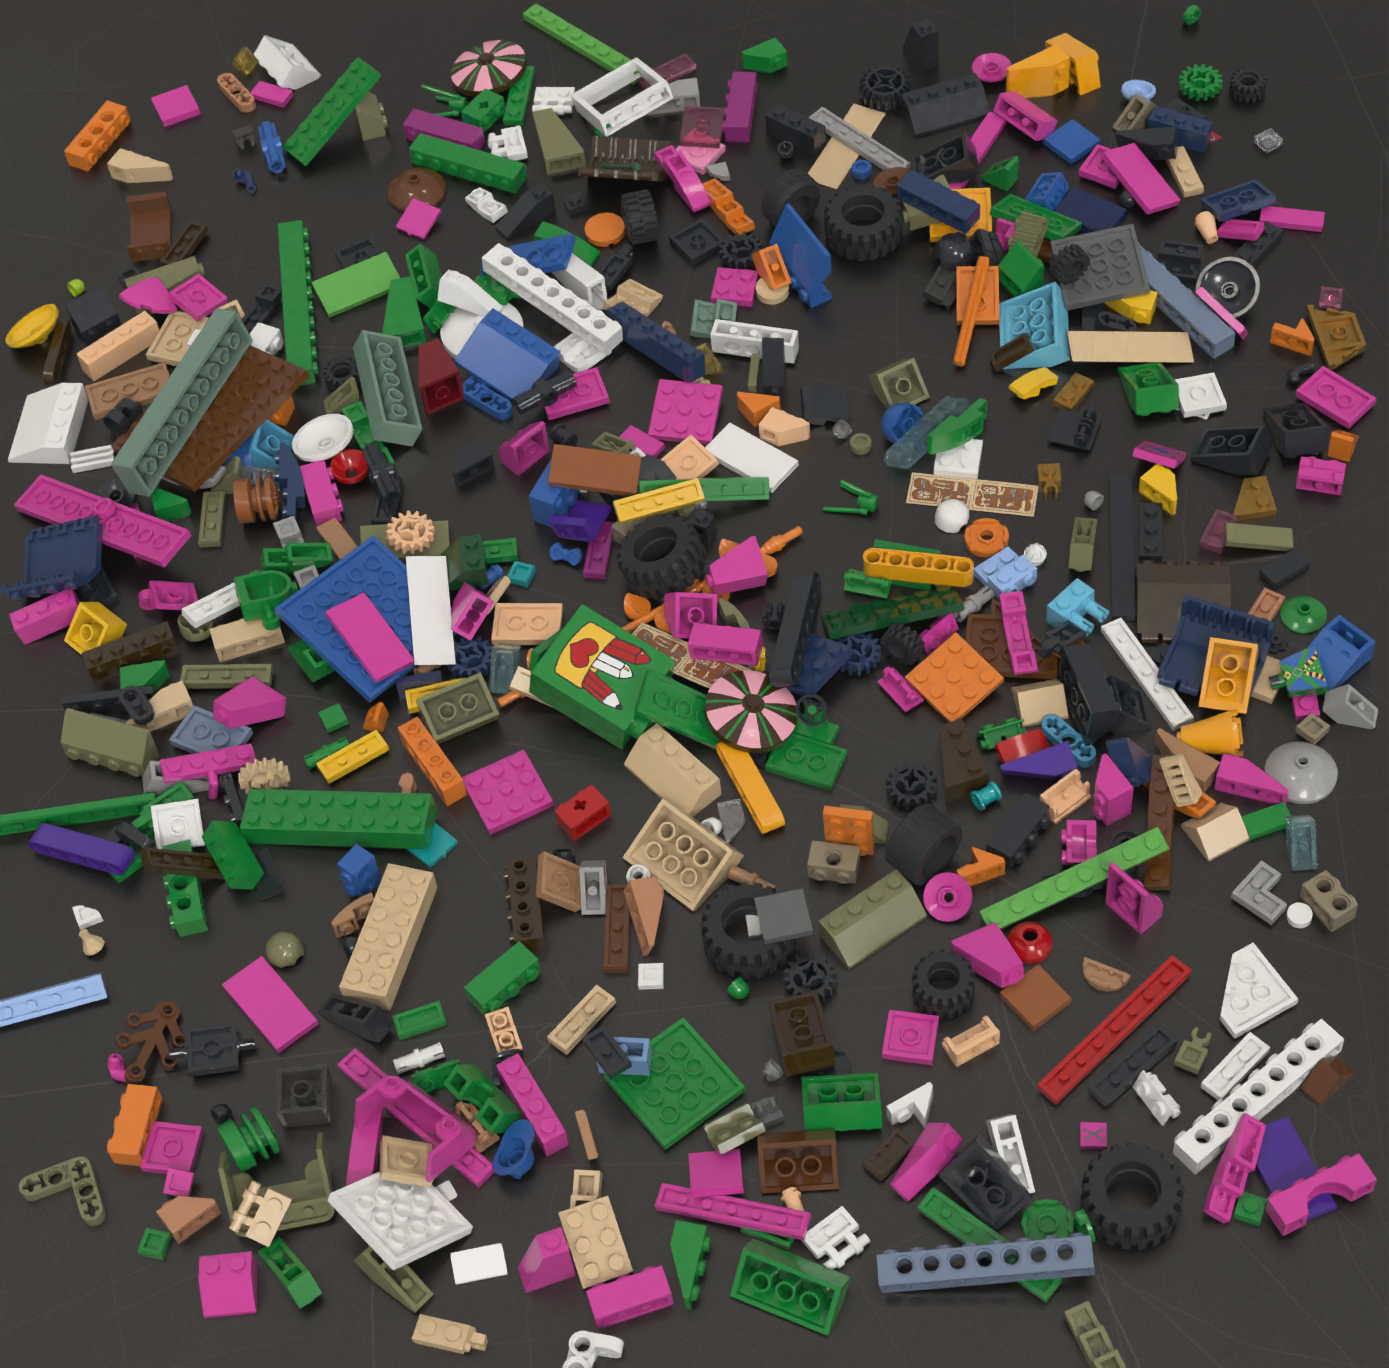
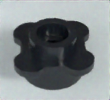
M571 849L553 850V855L569 862H573L575 859Z

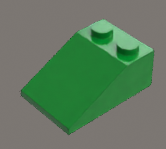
M1160 362L1118 367V373L1127 399L1136 415L1147 416L1153 412L1168 413L1174 409H1179V384Z

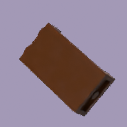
M166 191L127 197L131 226V245H127V250L131 262L162 258L171 246V205Z

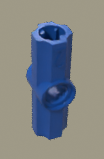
M269 121L262 122L261 126L258 127L264 157L267 159L269 170L275 172V174L280 173L286 167L280 137L277 135L274 123Z

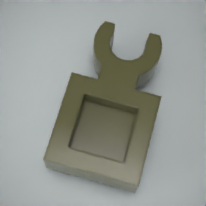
M1195 1027L1192 1030L1191 1042L1184 1040L1175 1058L1174 1065L1198 1075L1208 1055V1049L1204 1047L1209 1045L1211 1033L1208 1032L1204 1039H1200L1197 1037L1199 1028Z

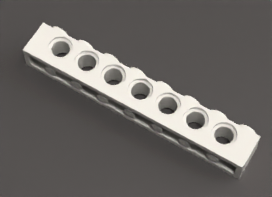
M498 243L482 257L484 272L603 354L607 355L623 341L622 326L617 321L611 320L601 310L595 309L586 300L576 296L570 289L564 288L555 279L545 275L542 270L533 267L526 259L514 254L510 248Z
M1322 1019L1316 1024L1310 1023L1297 1040L1295 1038L1291 1039L1279 1055L1277 1053L1273 1054L1267 1060L1266 1066L1261 1070L1255 1069L1249 1075L1248 1081L1243 1085H1236L1231 1090L1229 1097L1224 1101L1222 1099L1218 1100L1211 1108L1210 1113L1206 1116H1199L1194 1121L1191 1129L1187 1132L1185 1130L1180 1132L1174 1139L1173 1154L1196 1175L1225 1150L1243 1113L1261 1120L1305 1082L1321 1059L1334 1057L1340 1053L1344 1038ZM1312 1046L1317 1050H1310L1307 1047ZM1294 1061L1299 1065L1294 1066L1289 1064L1288 1062ZM1270 1077H1278L1280 1081H1274ZM1252 1092H1259L1263 1096H1255ZM1239 1107L1242 1108L1244 1111L1237 1112L1233 1108ZM1215 1123H1223L1226 1127H1217ZM1196 1139H1205L1207 1143H1199Z

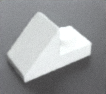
M931 1082L886 1106L887 1119L891 1125L905 1122L912 1114H915L922 1126L926 1127L933 1099V1085Z

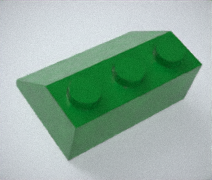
M878 1073L802 1077L805 1131L825 1129L847 1131L882 1128Z

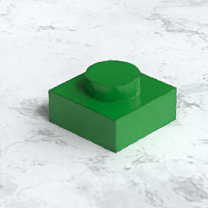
M1243 1191V1195L1239 1197L1233 1218L1260 1226L1267 1199Z

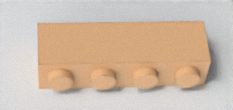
M143 311L78 352L77 357L82 370L93 381H96L148 348L159 332L157 322L146 311Z

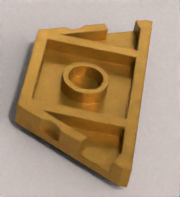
M1307 305V315L1326 367L1332 371L1365 350L1366 342L1355 313L1337 311L1331 308L1322 311L1314 309V305Z

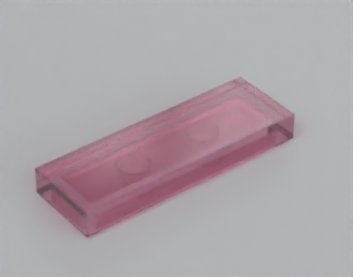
M684 54L652 70L669 83L695 71L696 64L687 54ZM642 77L636 79L643 90L652 86Z

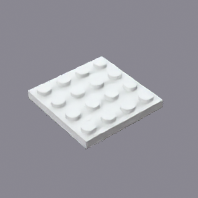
M380 1172L330 1193L327 1200L392 1270L469 1235L473 1228L433 1185L431 1187L383 1180L380 1179Z

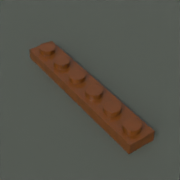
M1175 754L1151 755L1152 766L1147 832L1158 827L1169 847V851L1146 861L1144 887L1147 891L1171 890L1175 802L1163 773L1160 759L1174 756ZM1177 765L1171 766V768L1175 769L1177 768Z

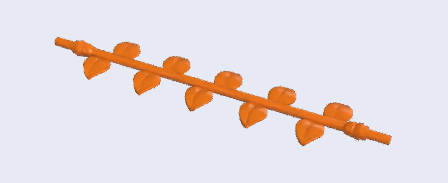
M800 526L783 535L779 534L771 537L770 540H767L759 548L768 574L767 577L774 575L777 571V561L769 556V554L782 550L787 542L801 535L803 531ZM723 538L719 544L720 558L740 544ZM695 579L694 584L690 588L684 589V593L702 592L713 594L712 589L707 587L706 580L699 583V579ZM730 592L717 595V605L720 598L728 601ZM631 593L626 594L624 611L627 617L634 621L622 627L624 630L631 633L641 623L647 624L654 620L659 630L671 633L664 617V603L651 610L650 601L646 598ZM531 648L527 654L528 670L530 665L531 651L533 650V648ZM512 690L496 701L500 707H503L518 697H525V695Z

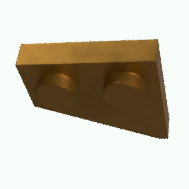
M1266 475L1245 478L1234 510L1233 521L1276 515L1277 508Z

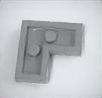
M1263 861L1258 863L1231 894L1232 899L1270 925L1287 908V903L1269 892L1281 879V873Z

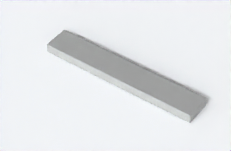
M821 107L809 117L825 125L826 134L882 170L892 167L910 169V162L824 107Z

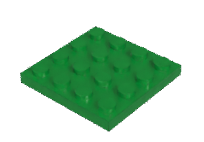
M684 1017L650 1041L652 1057L649 1076L620 1074L610 1080L606 1073L603 1074L604 1080L664 1150L668 1149L746 1091L741 1081Z

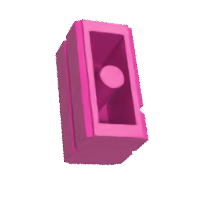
M1312 456L1301 457L1296 489L1341 495L1346 463H1340L1337 460H1320Z

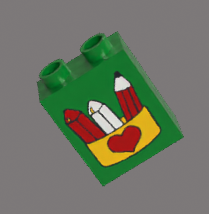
M582 604L532 670L529 693L622 750L631 737L638 740L653 724V721L634 713L646 671L650 669L672 679L675 660Z

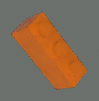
M128 1084L126 1093L122 1094L120 1100L121 1110L114 1120V1134L107 1144V1152L114 1163L141 1166L153 1121L157 1120L163 1099L157 1087Z

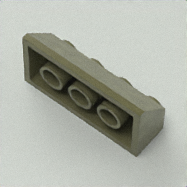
M69 708L65 711L61 745L66 756L73 760L81 759L92 765L99 764L113 771L121 770L135 777H143L150 760L157 761L160 757L152 735L147 729Z
M896 869L818 921L819 936L845 966L851 969L927 917V914L912 885Z

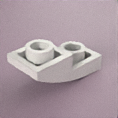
M480 187L465 197V201L476 212L492 223L508 213L506 205L495 201L492 193Z

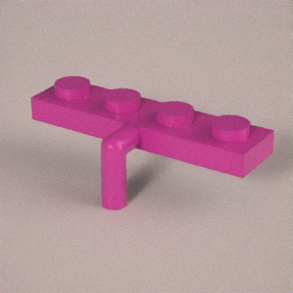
M245 744L161 759L159 766L165 784L207 776L209 781L208 797L216 799L219 786L217 774L240 771L241 767L246 768L247 762L254 763L256 757L252 744Z

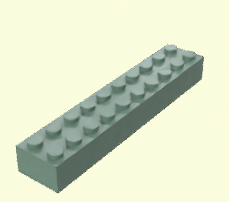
M215 309L112 461V468L129 493L150 497L253 340L237 311Z

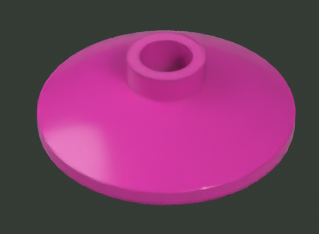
M987 53L974 60L972 71L982 81L997 82L1006 78L1007 67L1012 65L1010 60L1001 54Z
M946 872L934 876L927 883L923 900L927 911L934 918L951 922L962 918L968 912L972 904V891L970 885L963 877L955 873ZM947 893L953 894L951 902L945 900Z

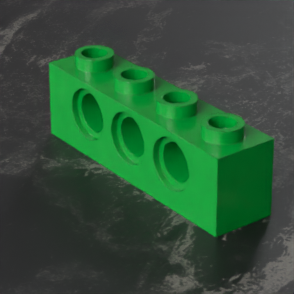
M190 839L162 846V849L195 852ZM173 874L164 875V886L166 890L169 889L170 894L166 895L168 908L172 909L173 915H169L171 928L176 929L180 937L207 931L208 926L200 878Z

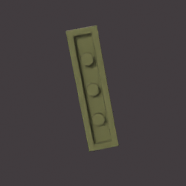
M272 664L183 665L180 681H183L186 689L235 688L253 676L271 688L274 669Z

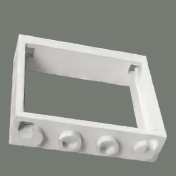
M636 57L571 94V98L577 112L607 137L673 99V95L668 82ZM640 77L652 85L604 114H600L591 106ZM609 123L611 127L606 129V124Z

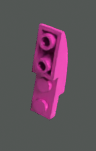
M670 145L654 152L655 159L674 182L675 190L693 213L711 205V201L700 179L681 151L677 152Z

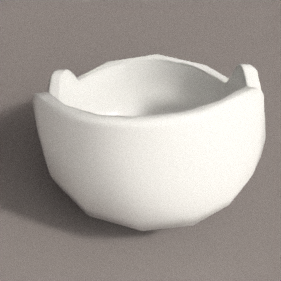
M948 499L940 503L935 513L936 526L948 533L959 532L960 528L963 525H967L969 520V509L963 502L957 499Z

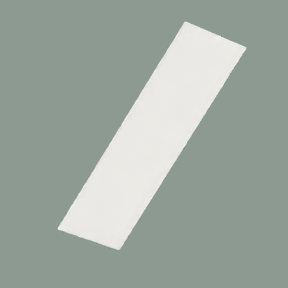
M406 556L414 665H455L446 556Z

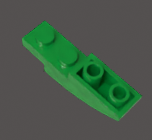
M979 398L963 414H960L958 417L950 415L927 436V453L932 455L951 450L969 442L983 432V424L987 414V400Z

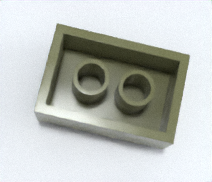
M481 672L416 700V705L425 726L437 744L495 721L499 717V712Z

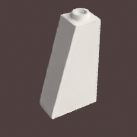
M571 253L567 269L552 273L566 289H570L580 299L586 300L597 310L604 309V302L607 301L604 277Z

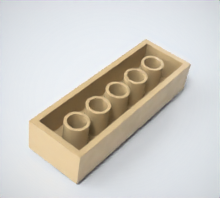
M388 863L339 988L342 996L376 1004L383 1010H391L438 888L433 872Z

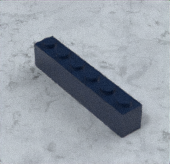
M623 301L607 309V317L617 321L622 326L623 341L688 383L705 376V354Z

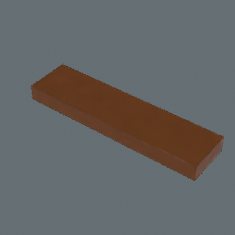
M607 884L603 957L604 973H628L630 912L623 892L627 884Z

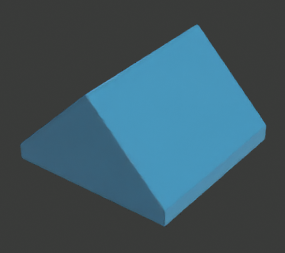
M266 420L254 432L249 448L255 470L275 471V469H279V464L275 463V451H279L280 443H285L292 452L294 436L269 420Z

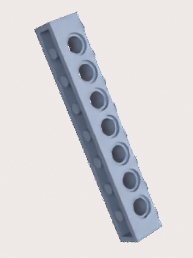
M1074 1233L1069 1235L1068 1238L1050 1235L1043 1237V1240L1032 1241L1031 1238H1019L1016 1242L1012 1243L995 1240L989 1242V1245L965 1243L962 1245L963 1247L952 1248L950 1245H940L934 1250L915 1247L911 1248L910 1252L900 1253L898 1250H886L883 1254H877L879 1288L882 1293L1095 1275L1091 1236H1086L1084 1233ZM1064 1250H1069L1073 1253L1072 1257L1067 1260L1061 1259L1059 1254ZM1036 1253L1046 1255V1258L1041 1262L1032 1260L1033 1255ZM1010 1255L1019 1257L1018 1262L1015 1264H1007L1005 1260ZM984 1257L992 1259V1263L987 1267H982L978 1264ZM956 1260L966 1262L961 1269H954L952 1264ZM936 1262L939 1266L935 1271L930 1272L925 1269L927 1264ZM905 1264L912 1266L911 1271L907 1274L899 1272L900 1267Z

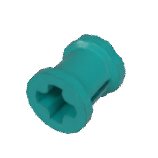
M989 781L987 786L979 791H972L970 797L976 808L982 811L989 803L1001 800L1002 794L998 786L993 781Z

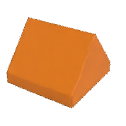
M382 702L377 703L368 710L363 729L369 731L377 730L378 732L384 731L389 713Z

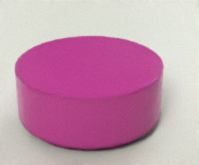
M110 498L98 500L92 508L93 513L98 519H107L116 510V506Z

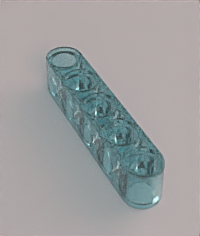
M944 397L886 451L885 463L887 466L900 469L910 468L928 451V444L926 443L928 434L950 415L958 417L960 414H963L969 408L968 400L962 397Z

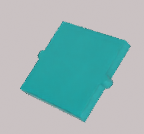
M434 823L430 849L407 850L431 868L442 857L445 858L446 854L458 844V841L437 823Z

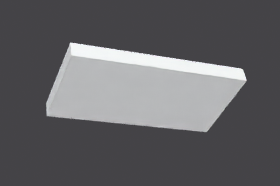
M729 423L705 447L721 465L743 477H769V492L771 493L799 466L798 460L732 423Z

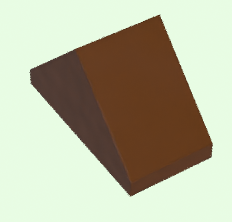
M1337 1056L1321 1059L1300 1089L1318 1106H1321L1354 1077L1355 1072Z

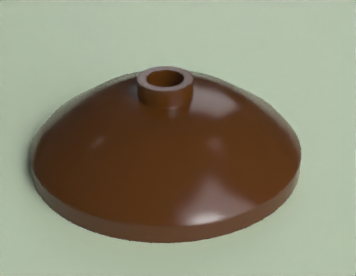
M415 167L406 169L394 176L387 186L386 193L389 203L395 209L405 212L413 198L424 203L428 202L431 206H437L446 194V184L444 178L438 172L428 168Z

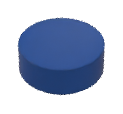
M866 160L855 161L851 166L852 175L857 179L868 178L872 173L870 162Z

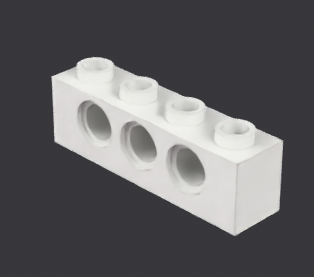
M715 319L710 334L712 352L751 357L752 353L760 354V359H762V337L784 338L785 360L787 363H794L799 349L798 331Z

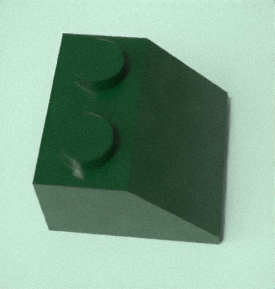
M481 533L458 537L441 553V556H446L449 591L461 589L464 582L473 587L489 584L486 552Z

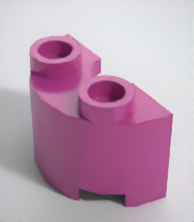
M1067 820L1066 829H1061V844H1066V850H1062V865H1078L1097 856L1096 820Z

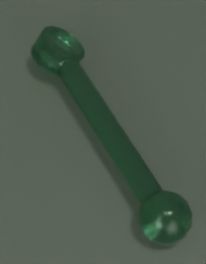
M602 161L599 164L601 169L606 167L632 168L634 171L641 169V165L638 162L632 165L608 164Z

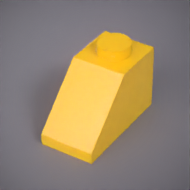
M1156 464L1140 477L1139 492L1154 503H1162V509L1174 515L1177 505L1175 474L1170 469Z

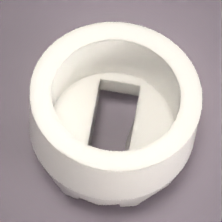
M715 817L705 819L701 823L716 835L722 830L720 820Z

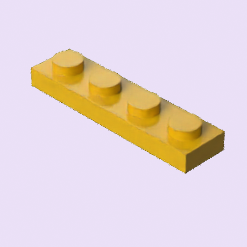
M696 478L613 501V506L619 524L703 502L705 497L699 479Z

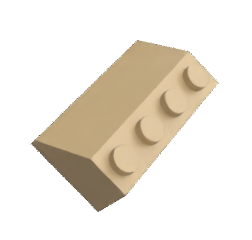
M657 723L638 738L624 762V766L661 800L663 798L676 804L692 817L721 795L720 779Z

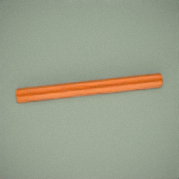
M980 256L977 261L953 359V364L962 367L965 365L989 266L988 257Z

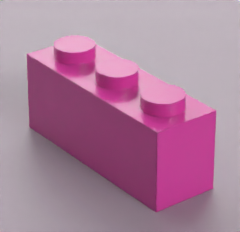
M1016 91L1000 93L993 110L1035 141L1043 140L1053 133L1058 121Z
M324 460L299 466L316 526L318 527L334 517L338 522L342 521L340 512L344 510L341 499L335 498L339 493L336 483L331 484L330 480H333L334 477L330 467L326 468Z
M65 589L9 614L14 631L24 645L69 626L81 601L73 590Z
M694 623L688 641L690 659L758 666L763 647L761 630L711 625L708 623Z
M662 1265L647 1267L634 1275L620 1276L616 1281L608 1284H596L586 1291L598 1329L674 1304Z

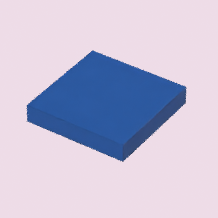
M1072 119L1045 137L1043 144L1068 163L1073 164L1092 151L1097 144L1100 145L1101 139Z

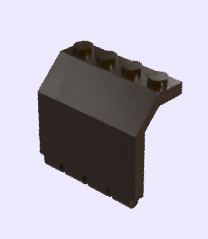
M592 136L588 168H579L578 176L666 182L667 173L655 159L654 152L672 145V141Z
M1146 560L1136 564L1137 634H1141V643H1158V635H1162V643L1172 642L1181 617L1182 601L1185 595L1198 597L1231 609L1229 565H1223V562L1213 561L1209 562V565H1200L1199 561H1188L1186 565H1177V561H1164L1163 564H1154V561Z

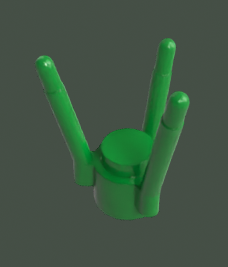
M421 85L423 89L447 96H436L435 98L449 102V109H452V111L435 113V115L442 117L459 116L461 111L467 106L466 97H460L457 94Z
M840 480L841 488L859 496L857 505L860 508H822L823 511L867 515L868 511H875L879 496L864 491L844 480Z

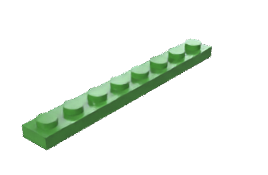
M534 4L523 13L524 20L611 72L631 61V59L538 4ZM640 77V78L636 79L635 81L631 82V84H632V85L635 84V83H636L638 80H640L642 77Z
M1156 827L981 910L980 914L986 926L996 922L1000 930L1107 880L1109 865L1112 862L1126 871L1169 851V847L1159 828Z

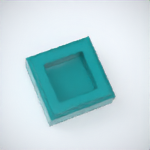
M514 561L507 577L513 584L528 587L536 572V567Z

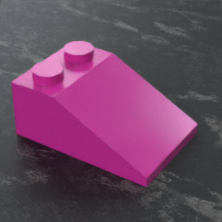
M1112 862L1108 870L1105 903L1137 932L1142 934L1162 917V901L1157 895L1148 892L1138 879H1133L1128 873Z

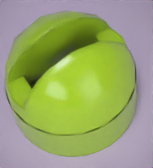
M74 279L67 283V287L74 297L81 295L85 290L84 283L80 279Z

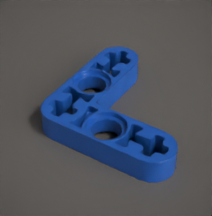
M473 375L462 384L465 400L497 419L505 420L511 417L513 413L511 402L489 389V385ZM486 397L492 398V400L487 403L481 401L483 398Z

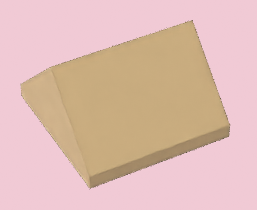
M1052 679L1011 687L1020 720L1024 719L1022 727L1042 724L1043 718L1052 714L1059 716L1063 720L1068 719L1064 686L1059 680Z
M1220 803L1211 808L1200 819L1193 817L1181 824V828L1208 862L1249 841V836L1239 810L1231 805Z

